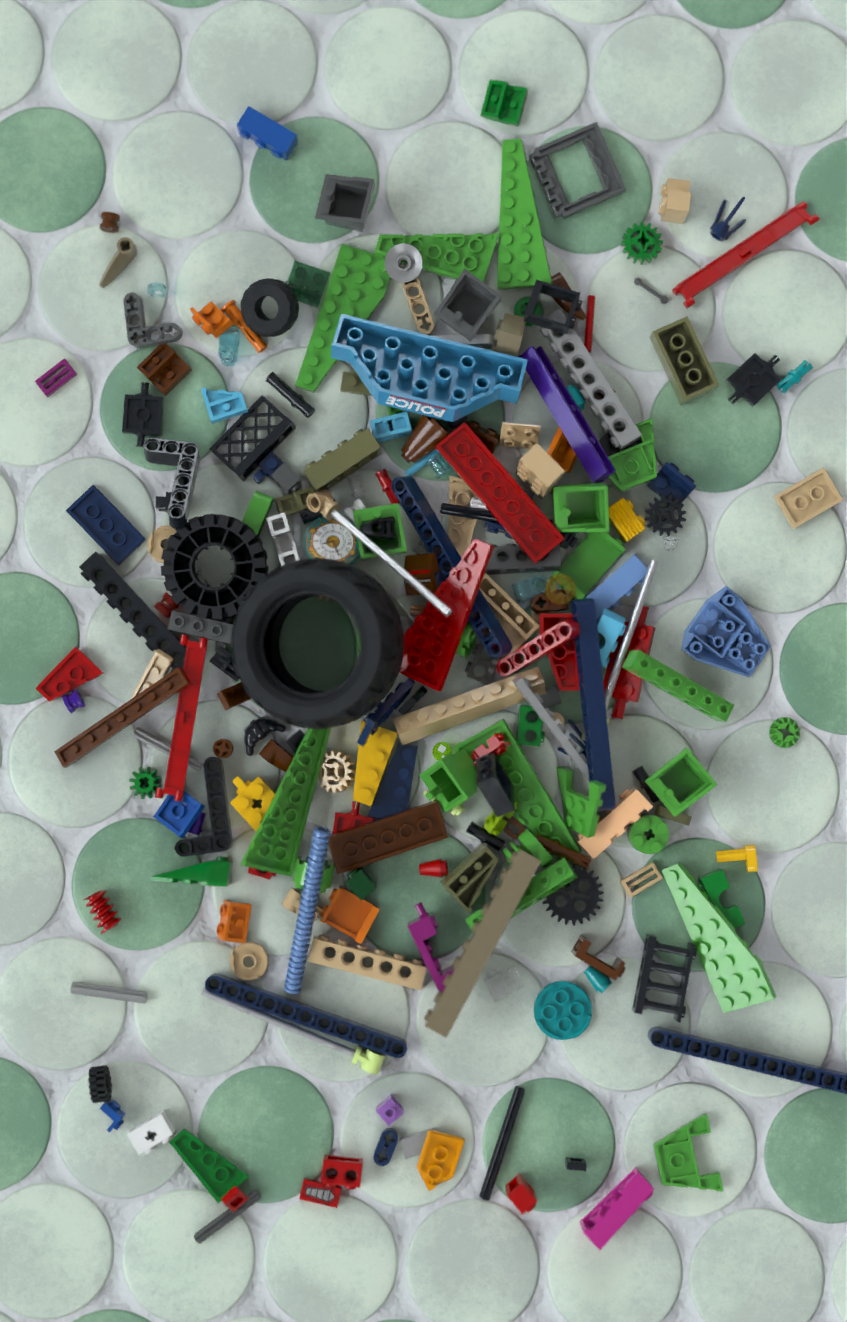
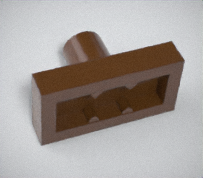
M242 682L217 693L225 710L251 700Z

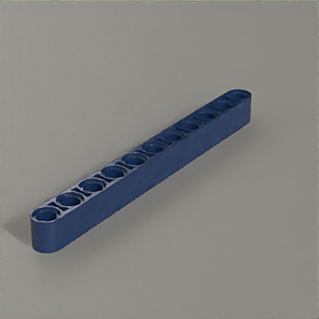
M411 476L397 477L392 481V490L428 552L436 553L439 570L446 581L450 571L458 565L462 558L415 479ZM479 589L468 620L491 657L496 658L509 654L512 650L511 641Z
M593 598L575 599L571 602L572 620L576 621L580 627V632L574 640L589 782L596 780L606 785V790L601 793L600 797L603 799L602 806H599L597 811L614 810L616 805L595 603Z
M214 973L205 981V987L210 993L391 1057L402 1058L407 1052V1043L401 1037L228 976ZM211 979H217L220 986L218 988L212 987L210 984ZM235 985L238 988V993L231 994L228 987ZM247 992H254L256 994V1000H249L247 998ZM272 998L275 1005L268 1007L265 1004V999ZM286 1004L291 1005L293 1012H284L283 1006ZM309 1011L312 1018L305 1020L302 1018L301 1013ZM323 1017L328 1018L330 1025L322 1026L320 1019ZM346 1024L349 1030L341 1033L338 1030V1026ZM359 1030H363L367 1033V1037L359 1039L356 1033ZM377 1037H383L385 1044L379 1046L374 1040ZM396 1043L403 1045L404 1049L401 1052L394 1051L393 1046Z
M652 1027L648 1032L650 1042L659 1048L847 1094V1088L843 1087L844 1082L847 1080V1073L662 1027ZM657 1032L662 1033L660 1041L653 1040V1036ZM680 1037L681 1043L678 1046H673V1039ZM694 1042H699V1049L693 1051L691 1049L692 1044ZM715 1046L718 1047L719 1052L716 1055H711L710 1050ZM733 1051H737V1058L734 1060H730V1053ZM756 1056V1062L749 1065V1058ZM770 1061H775L773 1069L767 1068ZM793 1065L794 1071L791 1074H787L786 1069ZM809 1070H812V1071H813L812 1077L809 1078V1079H806V1077H805L806 1072L809 1071ZM827 1075L832 1076V1080L829 1083L824 1082Z

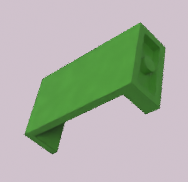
M590 532L563 562L560 571L556 570L550 577L562 589H565L572 598L583 599L626 550L623 547V542L618 538L613 539L609 535L610 532Z

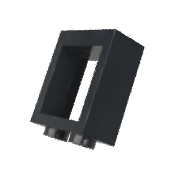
M536 279L524 313V322L568 335L569 329H573L576 318H574L575 312H579L582 305L580 293ZM541 294L572 303L565 324L534 315Z
M495 753L476 759L477 785L495 815L499 817L515 811L514 786Z

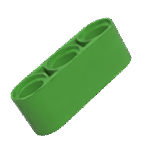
M255 491L242 522L251 527L256 535L260 536L274 498Z

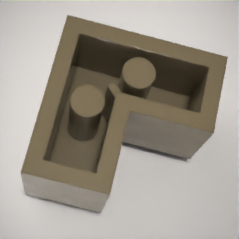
M505 313L503 320L499 319L494 338L498 342L497 345H493L492 351L518 357L526 325L524 317Z

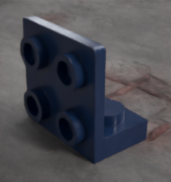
M666 462L657 473V478L651 480L647 487L660 497L664 495L665 499L669 495H672L673 501L678 498L677 504L679 505L696 488V485L690 476L681 474L679 472L680 469L675 464Z

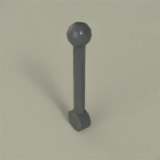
M635 278V285H640L658 297L662 304L667 303V296H661L641 282L640 278Z

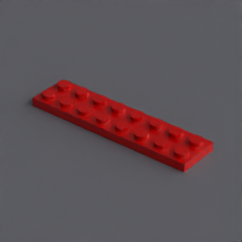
M465 422L435 446L442 457L534 564L565 539Z

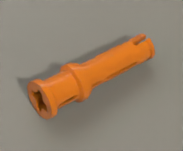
M235 300L229 301L222 307L221 311L227 314L233 326H237L258 353L263 352L268 347L261 337L251 331L245 324Z

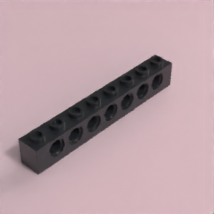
M94 552L79 566L82 570L80 574L88 582L91 580L95 584L93 588L100 595L104 594L108 598L106 602L113 609L117 608L121 612L119 616L125 623L130 622L134 626L132 630L138 637L143 636L147 640L145 644L152 652L158 649L162 650L161 643L164 640H168L170 643L169 648L162 651L173 659L175 655L181 654L183 657L182 662L178 665L173 662L171 667L173 670L177 667L183 670L187 648L180 644V640L172 631L168 630V627L98 552ZM99 571L105 572V577L102 580H97V573ZM112 585L118 586V591L115 594H110L109 592ZM129 598L131 601L130 606L123 608V600ZM142 612L144 615L143 620L136 622V614ZM155 626L157 629L156 634L149 636L148 629Z

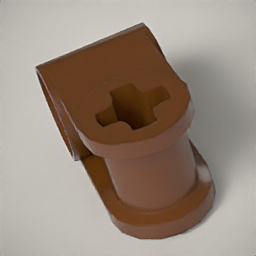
M563 589L538 594L531 600L530 607L536 613L568 609L566 591ZM538 599H540V602H544L541 608L535 604Z

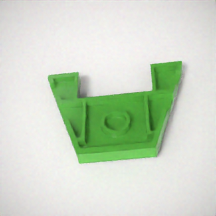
M652 418L636 424L642 434L640 438L641 444L608 456L616 469L608 479L620 492L657 478Z
M565 766L557 767L566 825L587 838L594 837L599 819L597 810L599 806H602L603 799L600 797L601 793L605 792L606 785L596 780L590 781L589 797L572 789L573 770Z
M702 1114L653 1144L662 1185L724 1191L719 1172L700 1176L691 1137L711 1133L707 1114Z

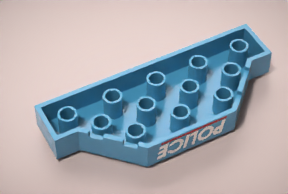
M345 314L340 316L331 348V358L349 362L378 404L454 422L498 399L517 404L528 361L527 359Z

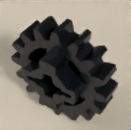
M661 495V500L655 497L654 504L648 503L651 507L650 510L645 509V512L649 514V516L645 517V520H650L647 526L654 527L653 533L659 530L660 536L664 532H666L667 536H670V531L672 530L676 534L677 527L683 528L680 524L681 521H686L682 517V515L686 514V511L681 510L684 504L678 505L679 499L676 498L673 501L672 495H669L667 499H665L664 495ZM661 503H670L667 507L661 508L658 506ZM675 508L678 510V520L673 514ZM658 510H660L661 512H665V513H666L667 511H670V512H669V516H670V518L673 519V520H670V519H667V518H665L664 520H662V517H663V516L661 515V513H660ZM653 511L658 516L656 523L653 521ZM671 523L673 525L669 528H662L664 524Z

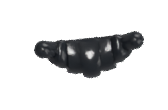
M264 716L252 720L244 730L246 754L252 756L257 742L266 738L272 731L284 732L286 730L285 725Z

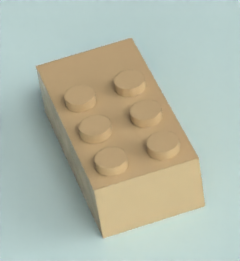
M536 443L519 460L515 474L542 500L553 490V486L558 485L564 470Z

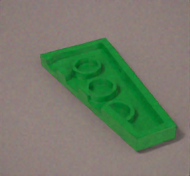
M185 1128L169 1141L217 1203H220L221 1199L235 1185L238 1187L249 1177Z

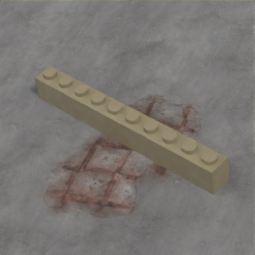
M518 849L517 852L513 851L511 854L509 868L503 869L499 877L502 881L498 887L494 886L490 894L492 897L490 903H485L480 914L483 916L480 922L476 921L471 929L473 935L470 939L467 938L461 948L464 950L461 957L457 956L453 962L452 967H454L452 974L448 973L443 981L444 989L442 992H437L433 1000L435 1002L433 1009H428L425 1014V1027L447 1038L541 862L540 859L521 849Z

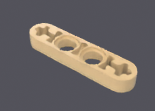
M418 276L409 284L408 282H401L417 331L422 334L431 335L434 331V322ZM411 287H416L419 293L417 296H410L408 290ZM423 305L425 311L422 314H417L414 311L415 306ZM424 317L426 324L430 325L428 331L421 329L423 327L422 318Z

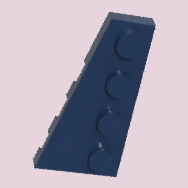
M408 678L404 683L400 682L395 692H390L385 702H381L375 708L374 713L370 712L364 719L366 724L357 741L358 744L363 747L367 743L370 734L373 736L377 732L381 723H385L393 710H396L410 694L415 681Z
M398 744L368 813L369 817L384 818L408 809L418 746Z

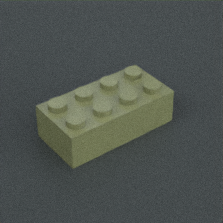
M688 316L652 332L649 338L681 405L717 389L719 383Z
M368 428L358 430L353 434L354 437L349 441L347 439L343 440L337 445V449L325 452L321 456L322 459L317 462L312 461L305 466L304 474L316 492L323 489L329 490L381 455V447Z

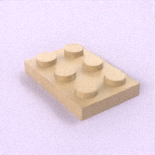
M824 468L773 497L792 529L843 501Z

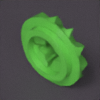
M781 717L771 724L769 735L775 745L789 748L795 745L800 738L801 729L793 719ZM787 727L788 732L792 735H786L783 739V733H780L778 729L781 730Z

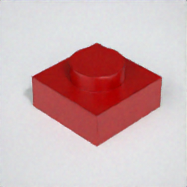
M235 1185L221 1200L225 1206L235 1212L249 1198Z

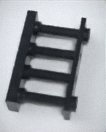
M646 934L632 1011L642 1014L643 1010L648 1008L674 1014L673 1019L676 1022H681V1017L684 1018L686 1012L684 1001L692 960L696 959L697 949L690 942H688L687 949L662 944L656 940V936ZM662 951L685 956L683 968L655 962L653 960L654 952ZM657 970L682 975L680 987L651 981L649 979L650 971ZM653 989L677 994L676 1006L648 1001L645 998L646 991Z

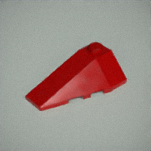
M572 613L540 614V635L560 622L572 620ZM566 626V632L569 634L570 629ZM551 635V641L554 643V637ZM573 638L547 654L559 691H579L575 640Z

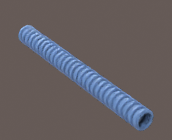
M316 827L313 830V840L311 841V851L309 852L310 857H308L307 863L308 868H306L301 902L299 904L300 908L297 915L298 919L295 926L296 930L293 936L294 941L291 947L292 952H290L284 990L290 994H297L301 991L312 926L315 919L314 915L317 908L316 904L318 903L317 898H319V887H321L325 858L328 851L327 847L329 846L328 841L331 835V831L325 827Z

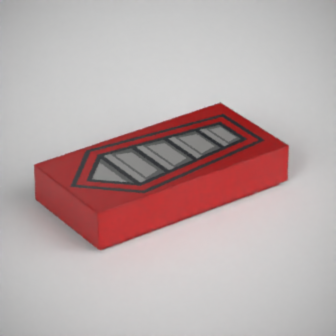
M304 1178L299 1199L337 1208L342 1187H327L319 1181Z

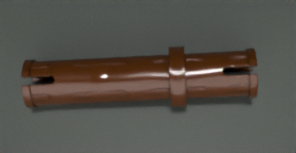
M540 834L537 835V840L550 855L553 856L555 854L588 869V864L592 860L591 857L558 844L559 841H552Z

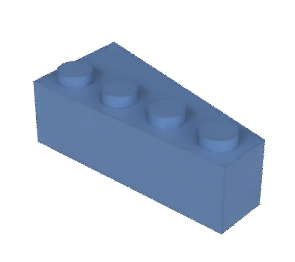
M634 554L585 598H593L597 622L604 608H611L613 610L621 603L619 599L623 595L628 597L635 591L633 586L638 582L643 584L648 566L637 554Z

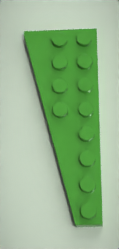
M521 138L503 140L497 275V288L499 290L534 288L536 279L553 284L538 210L535 204V196L530 181L531 177L527 167L525 149Z
M308 728L241 865L292 877L331 728Z

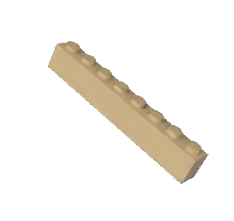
M535 667L394 718L393 721L402 745L527 701L512 682L517 676L522 679L526 678L532 686L530 690L533 694L537 693L539 696L546 694L545 682L539 668Z

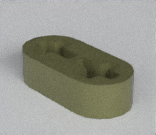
M658 805L654 815L688 826L692 816L683 813L674 817L667 808Z

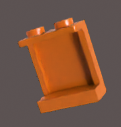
M339 886L338 890L334 888L329 896V899L332 901L328 907L324 905L319 915L322 917L320 922L334 927L361 944L380 907L365 899L360 900L356 894Z

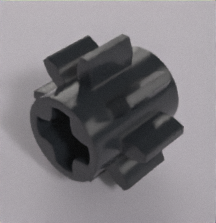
M560 532L565 538L560 543V547L566 550L569 546L573 548L578 540L575 537L577 532Z

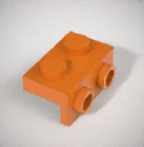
M558 427L547 453L565 473H570L577 455L561 428Z

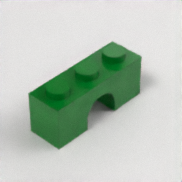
M717 869L698 877L700 882L697 885L702 892L705 891L709 896V901L718 907L732 926L738 928L745 925L737 905L722 907L719 902L720 894L730 888L723 870Z

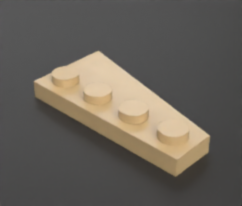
M449 475V504L470 507L471 498L478 497L461 478ZM449 515L448 536L461 557L471 544L477 519Z

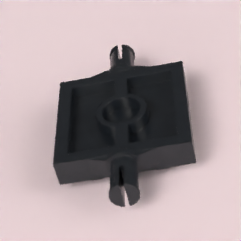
M754 353L727 379L736 391L728 398L729 402L734 397L736 398L731 404H734L741 397L752 407L781 381L772 368L780 361L779 357L777 358V355H774L766 362Z
M141 382V393L136 395L125 394L122 432L136 435V447L144 448L145 436H161L164 398L148 394L149 383Z

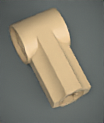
M291 888L281 905L293 913H299L302 893ZM318 905L315 910L316 913L314 915L315 919L313 922H315V920L317 919V917L323 909Z

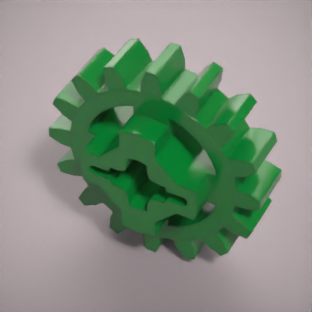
M641 222L639 227L634 223L633 230L628 227L626 230L627 234H624L622 237L624 241H622L621 246L625 247L622 252L628 253L627 259L634 258L633 263H636L637 260H640L641 265H643L644 260L651 263L652 258L656 259L657 253H660L662 250L659 247L663 244V241L659 240L662 234H656L657 227L651 229V223L647 227L644 226L643 222ZM641 238H642L643 244H645V245H644V248H643L641 242H639ZM654 248L650 253L646 254L648 249Z

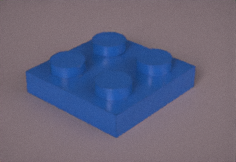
M185 790L182 801H175L174 795H168L153 816L181 838L185 837L205 807Z

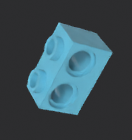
M407 412L370 420L372 434L378 443L408 436L412 433Z

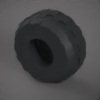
M274 278L261 279L251 284L243 294L240 304L241 315L245 324L254 333L265 337L279 336L290 330L295 321H297L299 312L298 298L292 288L284 283V281ZM267 296L272 297L278 305V313L274 319L266 317L262 311V302Z

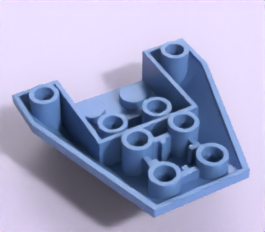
M725 586L705 601L684 631L681 649L697 661L750 677L771 645L741 597Z

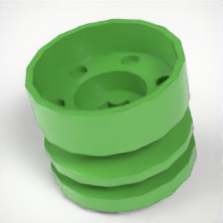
M528 829L518 836V840L521 843L520 847L512 842L510 843L516 852L518 849H521L540 859L539 865L543 868L554 860ZM505 847L502 851L505 853L507 861L511 864L509 861L511 853Z

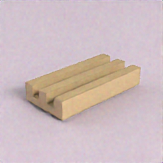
M652 861L620 880V883L629 898L660 881L663 877ZM651 867L653 868L652 871L635 880L634 882L630 883L629 885L626 884V882L630 881L631 879L635 878L636 876L640 875L641 873L645 872ZM656 873L657 877L634 891H630L632 887Z

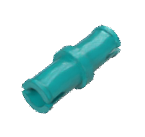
M804 360L797 368L790 370L788 375L777 384V388L782 393H786L788 389L795 383L798 384L801 378L813 369L811 363L806 365L809 361Z

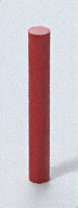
M589 295L587 300L584 346L589 353H591L595 308V296Z

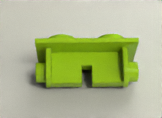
M492 811L491 815L486 818L483 827L490 834L497 836L502 833L508 823L503 817L505 816L510 819L515 811L499 817Z

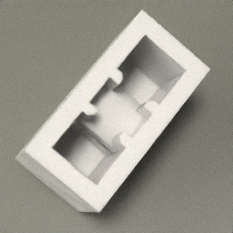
M163 1110L131 1129L127 1135L138 1155L143 1152L145 1154L150 1153L156 1148L155 1145L160 1142L165 1144L170 1141L176 1130ZM156 1132V1135L149 1136V1133Z

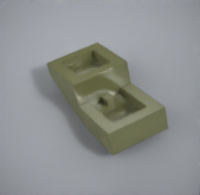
M313 487L275 498L274 501L278 513L285 512L286 516L309 509L306 500L309 494L314 493Z

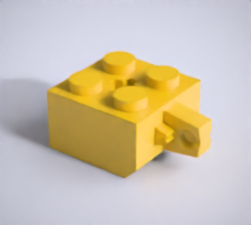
M237 776L232 782L238 788L236 791L238 795L230 804L257 831L276 792L261 776H258L252 783L249 780L244 782ZM255 799L262 800V808L254 806Z

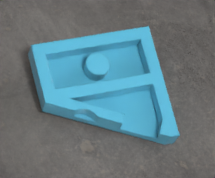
M201 388L212 424L248 412L242 392L212 391L207 388Z

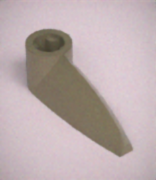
M123 237L118 241V251L109 262L99 283V286L102 288L110 284L135 258L137 248L130 238ZM125 247H130L128 251L124 250Z

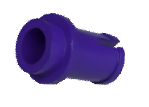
M200 813L188 831L189 833L200 835L206 813Z

